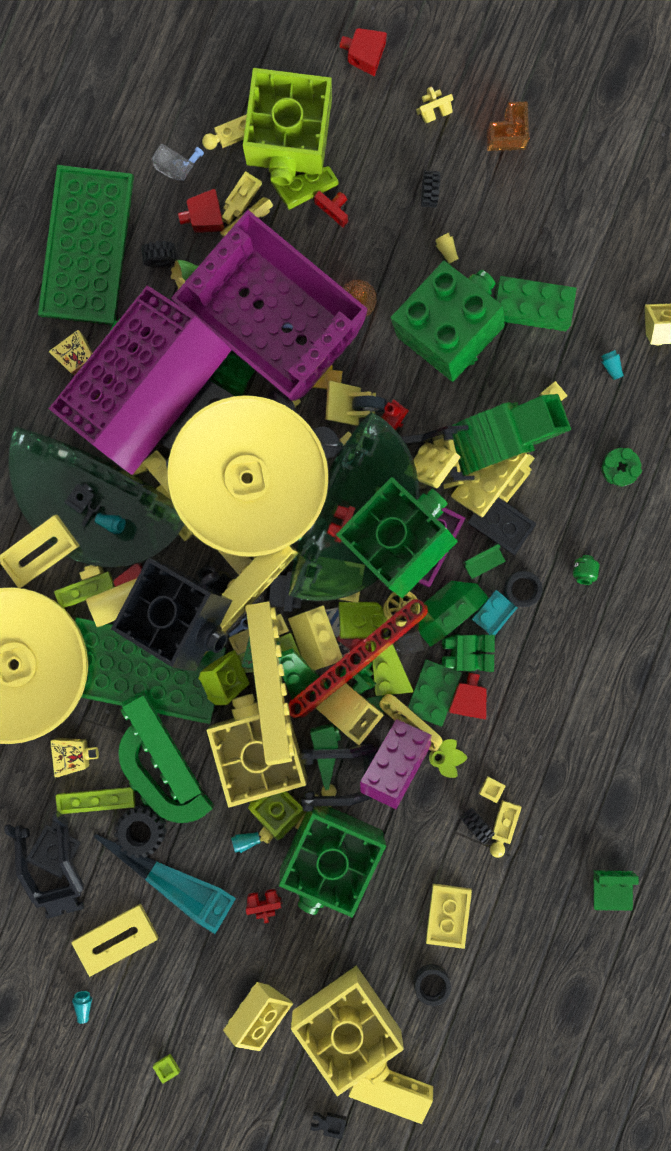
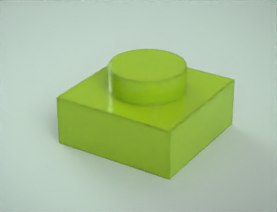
M171 1054L153 1065V1069L162 1084L180 1073V1069Z

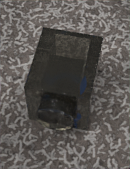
M419 631L404 634L394 642L396 652H400L401 656L424 650Z

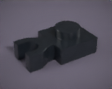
M313 1112V1119L318 1120L319 1123L311 1122L310 1130H323L324 1136L337 1139L343 1138L346 1116L327 1112V1116L323 1117L320 1113Z

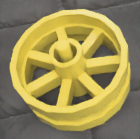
M409 591L404 596L409 601H403V598L399 596L398 603L393 599V597L398 595L393 592L384 603V616L388 620L393 616L391 612L397 613L407 603L417 599V597ZM389 602L392 603L396 608L389 609ZM420 604L414 607V614L420 612ZM404 617L406 621H398L400 627L405 626L407 622L406 617Z

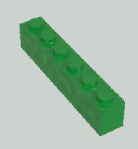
M141 691L123 701L121 712L126 720L130 719L133 724L131 726L135 736L139 735L142 739L141 745L145 752L149 751L152 758L150 760L155 768L159 767L162 772L160 774L164 784L168 783L171 787L170 793L173 799H178L180 804H183L200 794V784L145 692Z

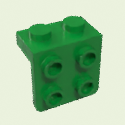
M231 350L208 380L234 396H244L247 384L256 370Z

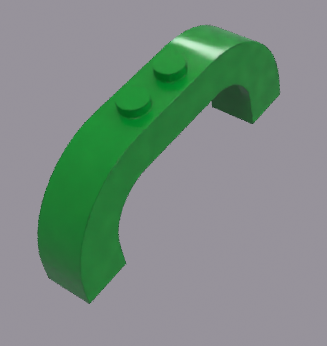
M131 726L127 729L119 746V762L124 775L130 781V787L135 792L138 791L142 796L141 800L146 806H150L162 818L176 823H188L198 820L214 808L215 805L204 791L183 804L169 798L140 762L139 748L142 739L139 735L135 736Z

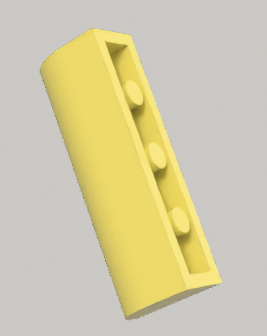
M137 578L86 599L97 627L116 620Z
M390 1070L387 1078L377 1085H373L368 1079H361L350 1087L349 1097L422 1124L433 1102V1086Z

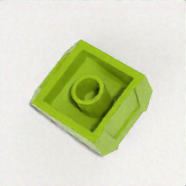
M235 650L208 665L200 672L198 678L208 696L207 699L215 705H228L249 685Z
M287 791L250 801L248 807L250 812L277 841L283 838L305 814L302 806Z

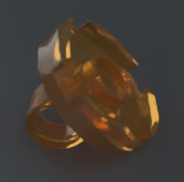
M352 280L345 284L343 289L367 308L366 317L374 311L377 302L374 288L363 280Z

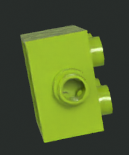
M253 68L243 140L247 165L269 168L271 181L278 185H290L296 172L322 175L332 103V78Z

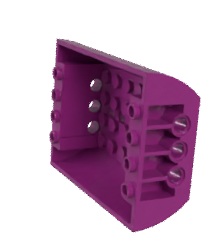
M249 210L244 213L171 298L177 305L196 316L234 353L292 401L302 398L311 390L357 336L367 314V308ZM242 289H248L250 291L247 297H241L239 295ZM256 301H263L264 306L261 309L254 308ZM285 324H290L293 326V329L290 333H284L282 331V328ZM301 336L307 338V342L304 345H299L296 342Z
M147 285L49 407V410L102 453L133 475L227 357L231 349L196 316Z

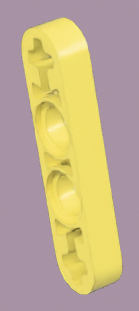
M391 694L384 695L379 703L381 709L393 720L398 719L431 734L429 750L437 751L442 744V738L395 696Z

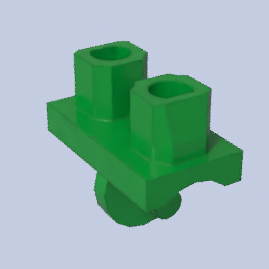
M358 660L357 663L354 661L356 665L361 662V660ZM371 662L353 676L357 680L353 690L358 694H362L377 684L371 678L373 672L369 669L372 665ZM345 667L340 674L341 677L346 674Z

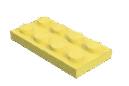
M527 453L519 454L466 475L475 476V480L463 481L464 484L459 485L451 495L452 499L483 518L528 457Z

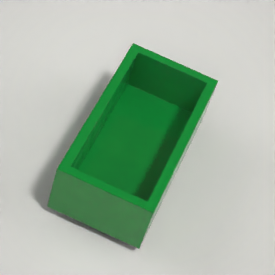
M500 276L496 286L495 300L503 305L504 322L566 332L571 326L577 288Z

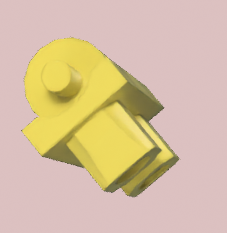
M432 87L427 88V95L422 96L423 102L430 101V103L416 109L417 114L422 115L425 124L436 119L433 111L434 108L439 107L442 117L452 113V94L437 100L436 97L442 95L441 90L439 89L434 92Z

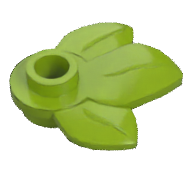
M454 739L443 741L437 751H431L429 754L430 763L434 767H438L442 775L449 778H456L458 774L455 766L467 760V756L462 751L456 749L457 741ZM437 754H441L442 756L441 760L439 761L435 760V756Z

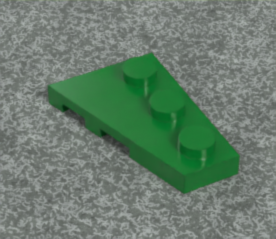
M291 648L281 652L282 657H279V664H283V679L293 700L317 680L319 676ZM325 681L324 687L328 689V683Z

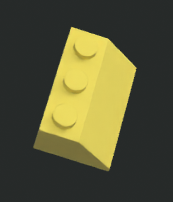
M671 304L645 305L646 336L650 344H671Z
M324 605L288 618L301 656L312 670L335 664L343 658Z
M256 982L223 1031L235 1047L260 1051L293 1003L270 985Z

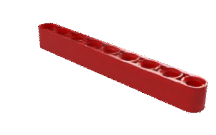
M413 599L291 700L288 704L290 716L296 718L307 716L421 621L428 613L426 604L418 599ZM420 604L422 606L421 612L414 614V607ZM406 617L407 622L405 626L400 627L398 625L399 619ZM390 629L391 637L384 639V632ZM375 642L376 649L370 652L369 644ZM357 654H359L361 656V662L356 665L354 663V657ZM341 667L346 669V674L343 677L339 675ZM327 679L331 681V687L329 689H326L324 687V683ZM314 691L316 699L312 702L309 696ZM297 704L301 705V712L299 714L295 712Z

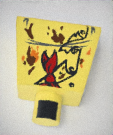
M79 330L49 351L74 376L93 354L84 335Z
M55 738L51 740L55 777L86 769L89 767L90 759H98L99 757L98 747L88 748L86 739Z

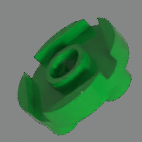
M617 448L609 452L605 456L601 468L606 481L620 487L632 484L642 473L641 461L638 455L630 448ZM619 462L625 464V472L617 470Z

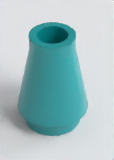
M616 350L601 356L603 360L601 363L613 380L624 376L620 355L617 354Z
M101 513L96 515L95 523L113 534L121 533L125 528V520L119 515Z
M258 832L235 834V837L231 838L235 853H242L261 843Z
M80 991L74 995L72 1002L77 1022L83 1024L89 1021L92 997L89 992Z

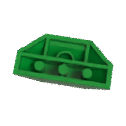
M448 582L424 602L428 607V613L419 621L418 633L431 647L476 612L489 597L477 583Z

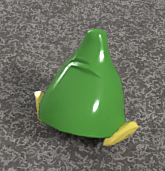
M185 260L175 261L174 267L171 268V279H175L178 289L199 265H194Z

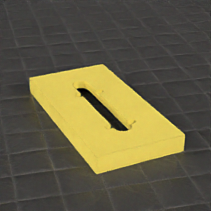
M56 514L0 555V564L17 587L22 588L80 545ZM54 536L58 539L55 545L24 567L20 566L19 562L21 559Z
M139 904L76 938L71 943L90 977L153 943L159 937L142 905ZM136 927L138 929L137 933L99 954L93 953V948L129 928Z

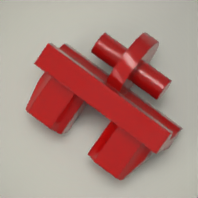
M394 399L391 403H387L382 417L377 418L374 422V428L387 439L391 438L398 426L402 428L404 425L402 420L409 411Z
M337 506L334 517L341 519L342 523L339 526L331 522L327 530L329 535L335 537L334 541L341 542L336 534L352 518L355 511L354 507Z
M275 888L265 891L266 900L259 901L258 892L249 893L247 896L246 914L256 913V919L263 918L265 924L269 923V917L276 916L274 909L281 908L282 899L278 897Z

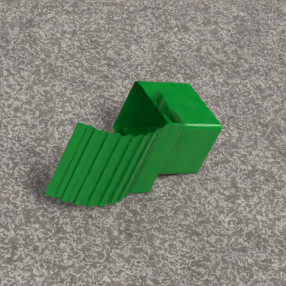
M558 394L541 395L521 405H518V402L503 403L452 425L469 426V430L458 431L457 434L453 435L455 450L460 456L458 462L463 476L519 454L535 451L533 445L571 430Z

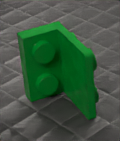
M594 870L593 908L595 910L632 911L633 885H639V877L633 871Z

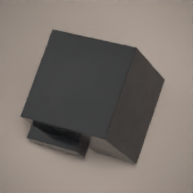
M287 572V576L278 575L271 583L270 605L284 607V611L292 612L293 608H301V592L304 578L296 577L294 572Z

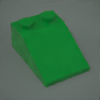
M333 723L311 728L310 734L314 749H338V741L341 740L339 728L334 727ZM336 758L317 759L325 791L329 790Z

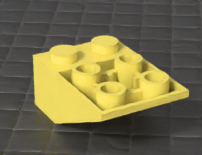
M347 683L316 707L317 710L358 745L363 742L384 716L383 712L354 691Z

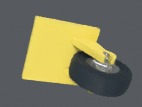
M328 381L325 420L358 426L359 418L374 417L375 413L384 412L387 400L377 397L376 393L361 392L359 387Z

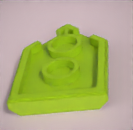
M339 602L338 612L341 639H366L387 621L382 606L377 602Z

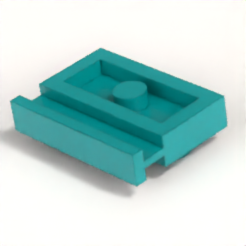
M495 590L471 620L488 634L496 635L518 607Z

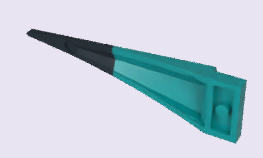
M97 834L94 835L101 844L193 921L214 934L217 932L236 900L235 897L219 887L170 868L141 855L139 858H134V854L128 856V851L124 850L122 852L120 850L121 845L117 846L116 843Z

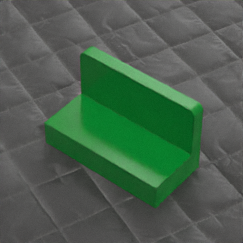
M499 544L462 562L470 579L506 562L499 550Z

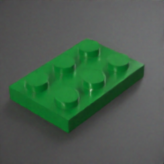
M425 659L407 708L420 719L442 727L462 673Z

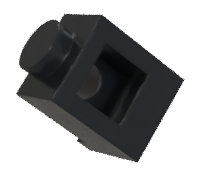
M85 482L83 484L78 483L64 503L78 513H83L88 503L95 496V493L92 492L93 488ZM77 494H83L84 499L82 501L78 500Z

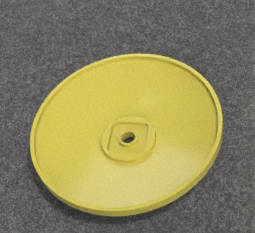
M235 396L216 401L204 407L183 426L171 449L167 468V482L170 498L176 513L195 537L223 553L254 557L271 554L288 547L311 528L318 518L326 499L328 467L319 439L306 421L285 405L267 398ZM245 473L252 476V482L249 484H245L241 479Z
M0 588V743L15 744L39 738L54 730L69 717L77 706L85 688L88 673V656L80 629L62 606L49 597L35 591L21 588ZM13 659L19 662V667L16 670L10 666V662Z

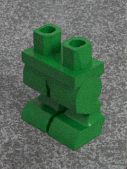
M451 635V637L442 639L443 649H451V656L442 657L443 667L456 671L479 670L494 672V654L478 653L476 655L474 652H495V635Z

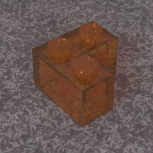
M508 102L505 111V121L490 122L487 130V151L526 149L529 142L528 102Z

